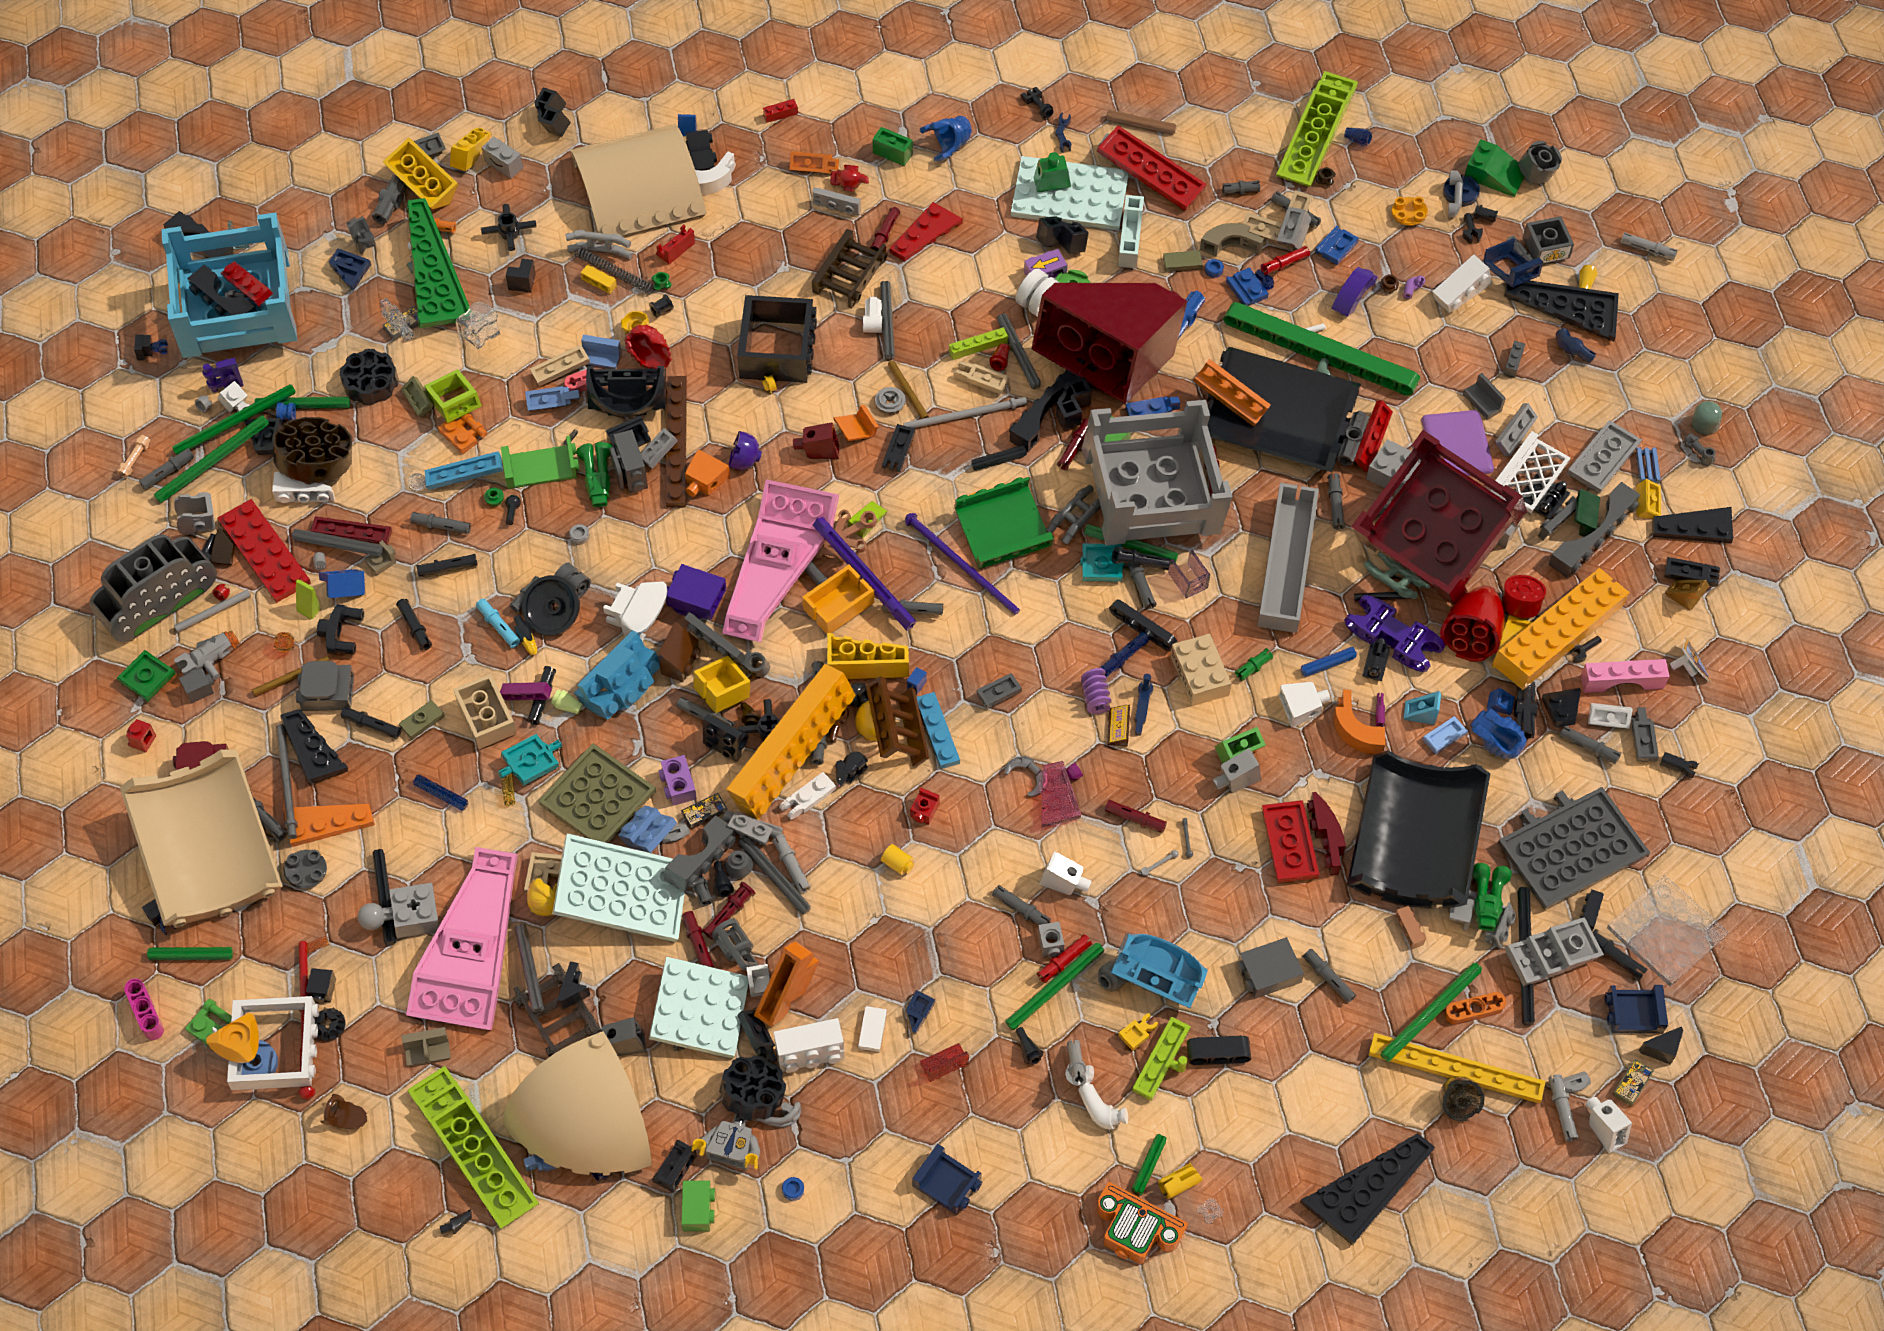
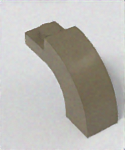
M1226 223L1213 227L1203 235L1200 250L1217 257L1219 252L1227 247H1240L1259 255L1263 248L1264 238L1250 233V226Z

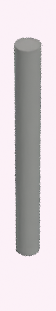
M247 589L174 626L177 632H180L251 597Z

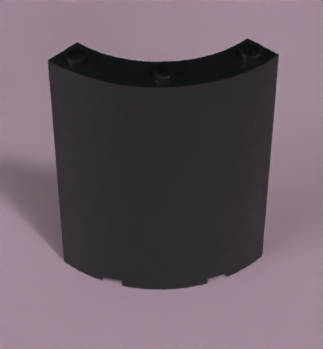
M1228 347L1226 351H1223L1220 362H1223L1221 368L1271 405L1253 427L1209 394L1207 401L1209 402L1210 418L1207 426L1210 437L1332 472L1345 437V432L1351 420L1347 416L1349 412L1352 413L1355 407L1361 384L1233 347Z
M1388 750L1373 755L1347 885L1365 895L1370 896L1373 893L1382 896V901L1403 906L1432 909V905H1442L1443 908L1467 905L1491 773L1477 764L1464 767L1424 765L1404 759Z

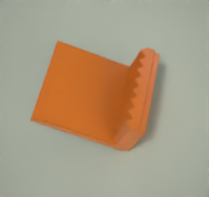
M865 405L860 406L857 414L833 418L847 441L872 438L879 428Z

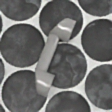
M1450 170V185H1455V202L1449 203L1448 218H1454L1462 206L1463 181L1457 170Z

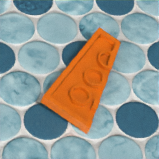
M369 804L294 807L295 820L298 822V827L296 828L297 837L290 839L292 847L374 826L371 807ZM283 808V810H284V815H285V820H286V812H285V808Z

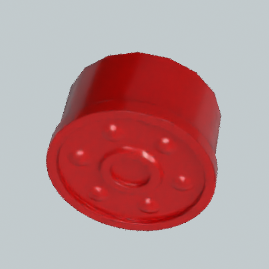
M1528 575L1509 577L1505 581L1502 596L1504 610L1517 618H1532L1538 615L1546 596V587L1540 580Z

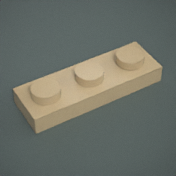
M579 345L530 368V371L540 387L589 364L590 360L582 345Z

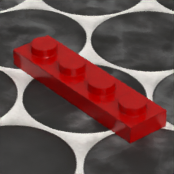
M235 261L227 265L220 273L225 280L258 306L273 294L268 287Z
M1383 400L1376 401L1354 459L1364 472H1368L1370 464L1379 451L1393 413Z

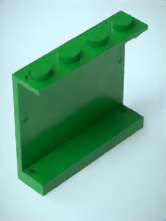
M1019 477L1010 483H1000L995 485L994 488L988 490L981 489L975 494L969 496L965 494L955 500L954 509L978 569L1052 546L1054 537L1051 532L1047 533L1028 487L1029 477Z

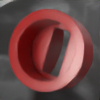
M219 584L212 590V594L219 601L226 600L230 595V588L224 587L226 584Z

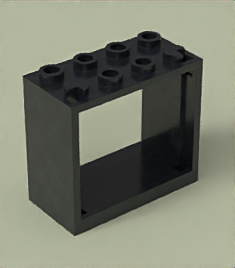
M745 295L737 354L739 379L765 380L764 376L772 375L774 381L807 383L808 375L812 373L811 360L814 358L813 345H815L816 339L814 332L817 330V307H813V299ZM754 321L804 324L801 355L750 352Z

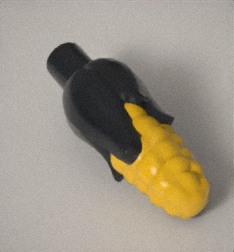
M520 615L515 616L516 634L530 655H536L537 646L531 626L524 622Z

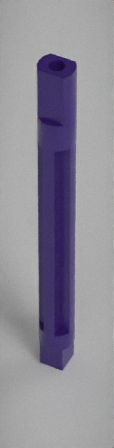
M824 517L817 518L812 526L840 557L860 575V579H864L874 590V595L906 631L912 629L917 621L847 545Z

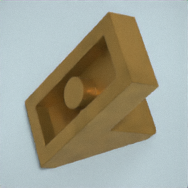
M1675 580L1665 594L1686 609L1692 610L1704 595L1709 584L1706 580Z

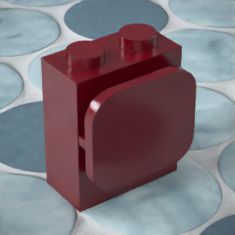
M208 741L183 743L176 748V756H173V766L175 770L187 766L191 770L200 766V761L210 757L219 750H229L226 743L212 745Z

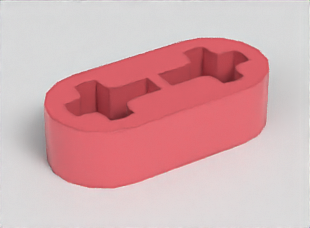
M586 370L567 376L564 381L565 387H568L569 391L579 390V393L587 390Z

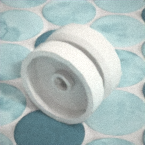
M1039 268L1034 269L1021 283L1016 294V303L1025 309L1029 308V311L1038 317L1042 294L1054 283L1060 282L1052 277L1048 278V274Z

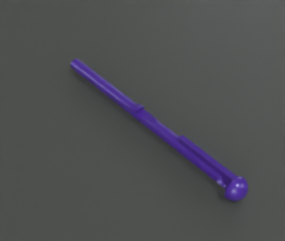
M909 513L906 515L905 524L907 526L912 525L1014 615L1019 613L1020 609L923 525L917 519V514Z

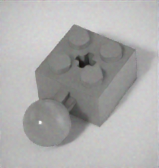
M432 883L389 889L392 907L382 908L376 903H367L360 908L357 915L359 924L366 930H376L383 925L384 921L394 919L397 938L433 933L439 928Z

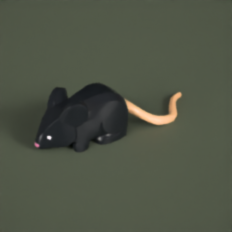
M877 747L867 753L850 752L843 761H837L835 773L839 787L845 785L847 781L852 784L856 779V775L861 776L868 769L866 764L868 762L867 757L879 751V748Z

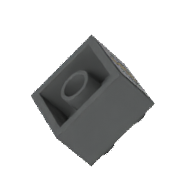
M1561 216L1526 223L1523 240L1534 259L1539 257L1544 264L1570 258L1574 243Z

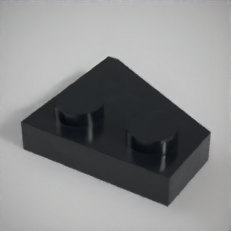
M281 418L267 419L269 424L251 437L254 449L258 455L273 454V435L282 428L283 422ZM256 419L245 420L246 426Z
M1580 688L1542 695V701L1556 728L1575 725L1581 694Z

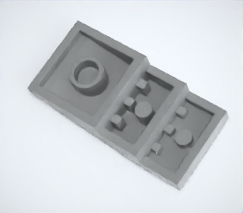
M1585 917L1550 927L1545 932L1529 936L1526 940L1510 944L1504 948L1523 987L1559 975L1604 955Z

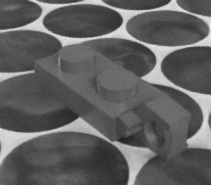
M1637 707L1635 719H1632L1636 760L1657 761L1659 754L1654 721L1651 718H1647L1646 707Z

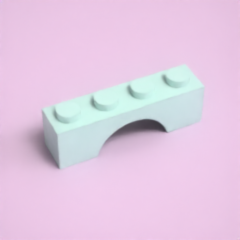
M1126 195L1118 267L1137 268L1144 197Z

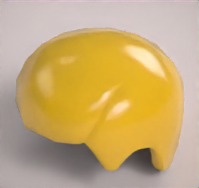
M631 311L621 319V328L625 334L629 333L636 325L648 324L649 326L648 316L641 311Z

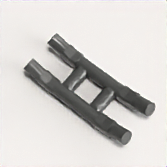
M1088 485L1079 490L1075 497L1055 515L1046 531L1053 534L1056 528L1066 519L1072 525L1061 541L1068 545L1079 529L1101 508L1099 498L1091 506L1082 501L1093 492V487ZM1076 506L1085 511L1079 519L1070 513Z

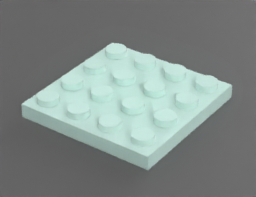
M666 957L649 1039L733 1059L736 1053L741 1026L737 1015L744 1010L749 984L748 976Z

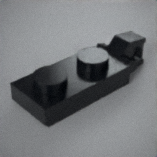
M756 1010L741 1011L737 1016L756 1055L766 1058L772 1064L777 1061L773 1050L775 1044L764 1022L754 1016Z

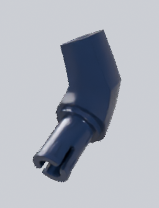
M1565 328L1559 329L1556 332L1558 346L1564 352L1571 356L1577 355L1587 363H1591L1594 360L1596 353L1584 346L1582 340L1571 337L1570 332Z

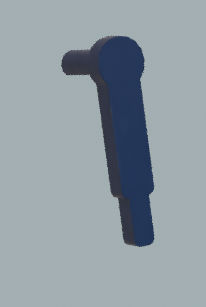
M1144 674L1143 682L1138 686L1139 699L1135 717V735L1138 736L1142 734L1143 724L1146 723L1149 699L1153 693L1150 674Z

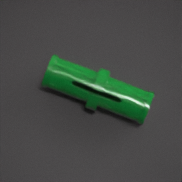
M1265 648L1255 657H1250L1246 664L1235 670L1237 678L1242 676L1239 680L1244 681L1252 673L1260 671L1264 664L1273 659V654L1271 652L1267 654L1269 649Z

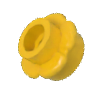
M764 376L765 380L762 381L765 391H770L772 394V391L777 390L773 376Z

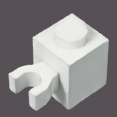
M235 381L221 391L217 398L230 413L235 409L238 412L249 406V404L245 403L248 395Z

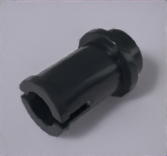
M1476 205L1473 215L1476 219L1482 218L1493 222L1496 221L1497 210L1482 207L1483 205Z

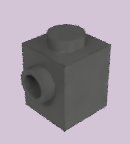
M202 668L193 670L179 678L191 704L214 694L211 687L214 685L210 674L205 675Z

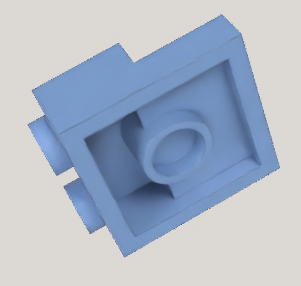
M644 806L636 811L634 818L621 828L618 836L627 847L651 853L677 822L673 817L662 815L657 808Z

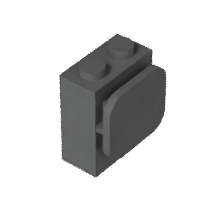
M633 430L613 434L616 453L614 447L609 448L620 490L624 489V483L627 485L629 493L647 489L645 465Z
M310 661L302 666L301 673L298 674L300 689L296 691V703L300 704L302 711L342 710L345 706L351 708L354 672L351 665H337L333 661Z

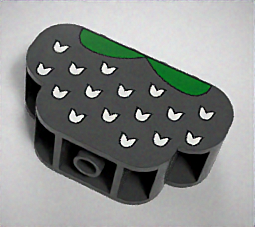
M157 535L146 540L107 566L101 575L102 586L92 595L89 606L93 614L116 641H129L206 592L215 582L217 572L214 565L189 537H180L172 541L166 535Z

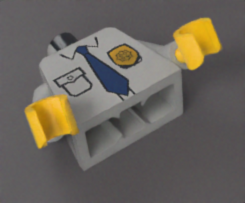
M735 1114L733 1123L722 1121L719 1126L712 1128L701 1139H695L691 1148L692 1152L695 1149L700 1150L699 1155L701 1156L704 1155L706 1149L708 1160L747 1170L750 1164L755 1165L754 1169L758 1168V1159L761 1152L757 1138L752 1134V1129L745 1127L747 1120L740 1119L737 1114Z

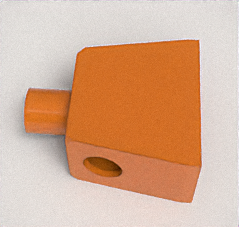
M698 449L685 472L686 483L689 485L685 489L686 493L691 497H695L699 491L706 495L712 494L730 477L729 465Z

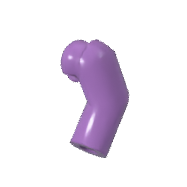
M1420 275L1407 280L1403 297L1411 299L1413 291L1425 284V278Z

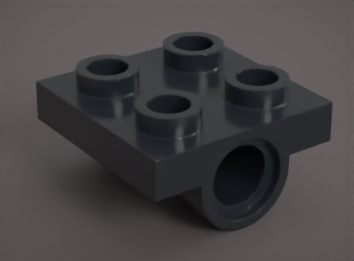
M707 714L703 719V744L709 749L718 751L724 757L737 762L741 758L742 750L748 741L749 735L734 726H730V724L718 717Z

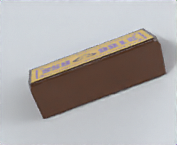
M1130 705L1110 708L1107 745L1128 747Z

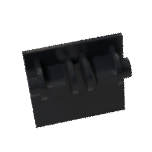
M1537 473L1533 479H1540L1539 474ZM1565 481L1557 482V484L1553 483L1534 510L1551 519L1552 515L1570 495V492L1566 491L1567 483ZM1541 483L1532 484L1534 491L1543 490ZM1529 486L1522 493L1530 492ZM1532 496L1523 497L1524 502L1529 505L1533 504Z

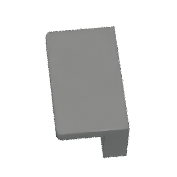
M1288 207L1276 240L1278 243L1292 246L1295 250L1302 247L1311 222V217L1306 210Z

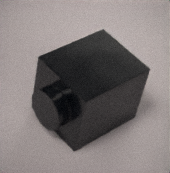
M311 968L306 993L307 996L313 997L315 1003L331 1002L336 983L333 970Z

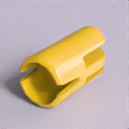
M1189 1163L1159 1179L1158 1185L1162 1194L1167 1193L1165 1198L1171 1199L1201 1183L1203 1178L1198 1174L1193 1165Z

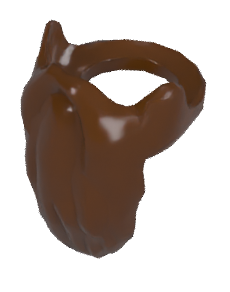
M332 1094L324 1110V1120L320 1122L338 1128L358 1129L367 1123V1113L362 1107L354 1105L352 1102H346L341 1095Z

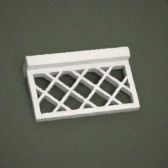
M1533 431L1495 480L1503 486L1515 487L1516 492L1523 497L1532 496V505L1525 502L1527 511L1530 513L1534 511L1570 461V457L1537 439L1538 434ZM1537 446L1545 451L1544 455H1536L1535 449ZM1551 458H1559L1563 463L1553 465ZM1547 459L1549 466L1540 467L1538 460ZM1534 461L1536 467L1527 468L1526 462ZM1551 470L1553 476L1544 478L1542 471ZM1538 472L1540 479L1531 480L1529 473ZM1525 474L1526 480L1517 481L1516 475ZM1541 483L1543 490L1534 491L1532 484ZM1528 485L1530 492L1521 493L1519 486Z

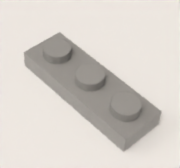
M1529 403L1521 405L1495 441L1504 456H1511L1538 418Z

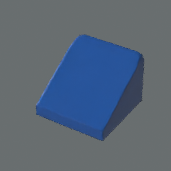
M678 114V128L683 136L686 137L685 132L697 130L696 115Z
M1501 688L1493 690L1489 694L1487 709L1490 707L1496 712L1510 715L1512 714L1515 697Z

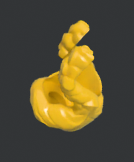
M540 878L533 880L529 884L527 903L531 912L540 916L554 915L552 913L557 884L551 889Z

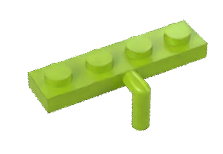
M1173 1017L1170 1018L1133 1086L1132 1092L1152 1101L1169 1068L1180 1073L1185 1071L1187 1058L1181 1056L1178 1062L1174 1059L1191 1026Z

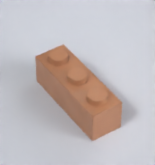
M1409 906L1396 910L1395 917L1411 949L1423 946L1426 936L1421 931L1420 924L1416 921L1413 910Z

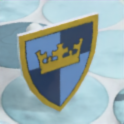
M1685 638L1682 647L1685 655L1670 663L1672 669L1675 670L1684 665L1691 677L1699 672L1707 681L1711 682L1699 655L1688 638Z

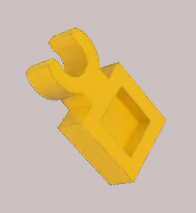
M1149 1013L1142 1017L1140 1024L1134 1020L1118 1034L1132 1051L1149 1039L1147 1032L1156 1030L1158 1026L1157 1021L1152 1025L1146 1023L1150 1019Z

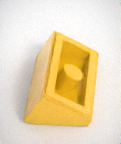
M1645 479L1636 486V492L1640 494L1636 515L1641 518L1653 519L1654 516H1661V486Z

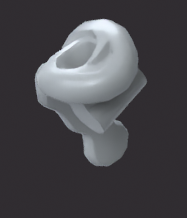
M784 1102L781 1105L784 1117H769L765 1120L758 1118L753 1120L770 1126L787 1127L799 1119L801 1103L795 1102V1105L791 1106L789 1103Z

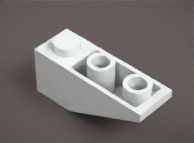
M274 472L272 492L276 502L307 503L335 501L332 487L323 483L308 485L304 482L290 479L280 472Z

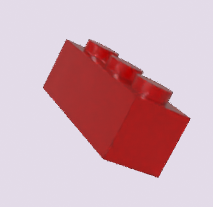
M795 99L763 107V116L766 123L798 114V106Z

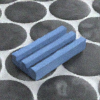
M1637 447L1636 458L1639 481L1642 482L1648 479L1654 483H1660L1657 449L1652 448V450H1649V447H1645L1644 450H1641V447ZM1642 455H1645L1648 478H1645ZM1650 455H1651V458H1652L1654 478H1653V476H1652Z

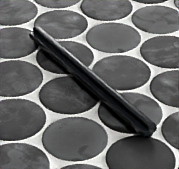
M1519 887L1517 891L1519 942L1532 936L1530 889L1528 887ZM1521 983L1522 1023L1531 1026L1535 1022L1534 986L1530 984L1523 987Z

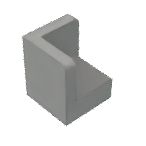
M1468 899L1467 905L1449 908V919L1464 923L1463 930L1466 931L1471 922L1474 900Z

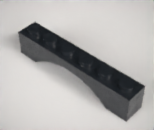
M1079 357L1076 359L1083 365L1086 363V361ZM1091 364L1087 367L1092 372L1097 369ZM1069 370L1060 374L1056 378L1055 383L1051 387L1048 386L1041 398H1037L1032 407L1022 414L1021 419L1011 425L1009 429L1010 442L1016 446L1024 445L1026 451L1029 452L1039 442L1042 420L1048 410L1058 402L1066 383L1081 377Z

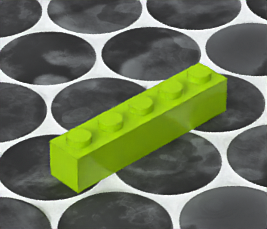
M1004 327L949 344V353L953 360L997 347L1001 343L1007 344L1008 335Z

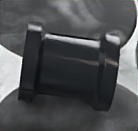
M666 294L658 301L649 303L650 310L656 318L660 317V314L674 309L671 299Z

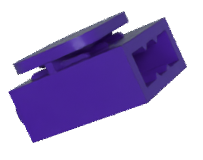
M681 564L679 570H675L671 585L667 586V606L672 607L678 614L686 616L690 612L698 619L704 618L711 621L727 589L726 578Z

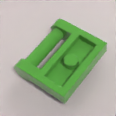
M208 999L204 1003L202 1009L185 1027L189 1034L208 1047L206 1038L213 1033L212 1027H215L217 1031L223 1028L209 1019V1014L212 1012L228 1024L231 1023L232 1016L218 1007L212 999Z

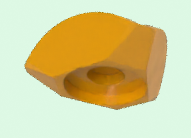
M246 1013L218 1031L215 1027H212L213 1033L206 1038V1043L218 1055L236 1063L250 1062L255 1058L259 1046V1033L253 1014Z

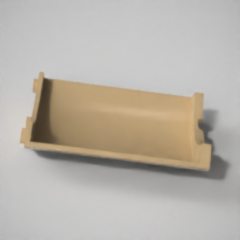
M219 750L210 757L200 761L201 765L191 770L187 766L169 773L170 776L158 779L157 775L131 778L120 786L164 926L173 925L177 928L189 922L217 915L221 917L228 916L235 909L246 906L261 898L275 895V891L283 887L237 750Z

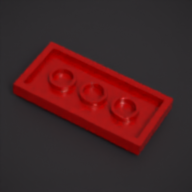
M1303 800L1262 805L1261 810L1277 883L1319 878V870Z

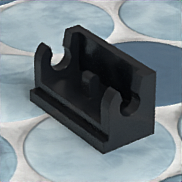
M641 416L605 430L607 442L614 447L615 453L616 447L613 434L633 430L638 447L651 442L648 434L649 430Z
M676 1140L673 1149L659 1171L653 1176L652 1181L674 1193L697 1156L696 1149L692 1152V1146Z

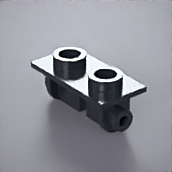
M1380 638L1375 643H1370L1362 677L1382 682L1390 647L1387 646L1384 639Z

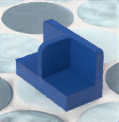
M350 569L319 572V580L326 582L328 598L365 594L364 571Z

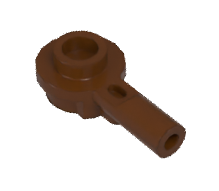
M847 707L842 712L840 718L831 726L828 741L831 743L836 742L840 724L845 723L849 718Z

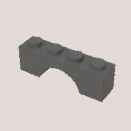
M715 815L703 828L701 841L706 848L696 855L678 854L665 867L664 880L684 893L689 887H694L699 877L709 871L711 864L715 860L718 861L727 848L733 846L736 840L735 830L727 827L728 823Z

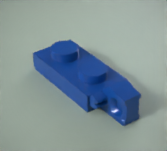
M1159 397L1127 403L1125 408L1128 416L1168 413L1180 409L1179 397Z

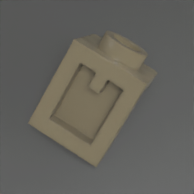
M383 540L379 542V545L383 547L381 556L369 555L364 559L365 563L376 575H379L396 563L394 557L396 554L395 550L390 544L386 545Z

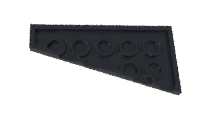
M1527 281L1515 287L1505 283V297L1605 339L1615 341L1619 293L1537 281Z
M1417 1133L1397 1144L1386 1153L1376 1156L1370 1162L1364 1163L1339 1177L1326 1187L1318 1189L1312 1195L1302 1198L1300 1203L1353 1246L1430 1156L1435 1146Z

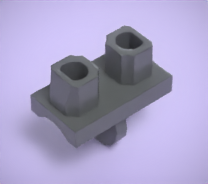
M363 216L358 219L354 217L347 221V227L359 253L362 254L368 247L376 245L374 235Z

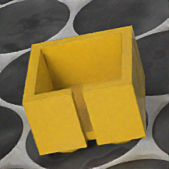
M727 655L695 670L693 688L703 699L706 698V703L715 713H718L749 698L751 681Z

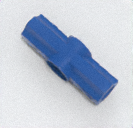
M1197 290L1191 291L1185 299L1188 302L1178 340L1186 328L1192 326L1197 312L1205 302V297Z

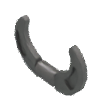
M1027 756L1015 757L1009 761L1005 768V775H1008L1012 769L1017 767L1025 769L1028 767L1036 775L1037 785L1034 790L1028 792V797L1038 796L1043 793L1048 782L1045 770H1041L1034 763V760Z

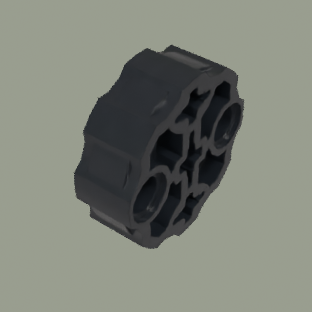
M364 349L362 352L352 353L346 358L344 366L340 368V378L346 395L352 401L362 402L363 405H374L378 401L387 400L392 396L394 388L399 383L397 370L392 358L387 353H381L375 349Z
M754 1055L749 1058L738 1057L734 1059L731 1066L723 1072L719 1090L723 1097L722 1104L728 1111L737 1114L743 1120L752 1121L758 1118L765 1120L773 1116L775 1110L781 1106L786 1090L782 1070L778 1065L768 1062L766 1058Z

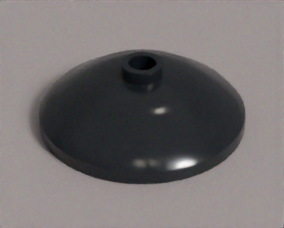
M554 575L543 576L535 580L527 588L522 601V611L526 622L534 631L549 636L567 631L576 621L580 609V600L575 587L568 580ZM556 603L558 604L557 610L554 609Z

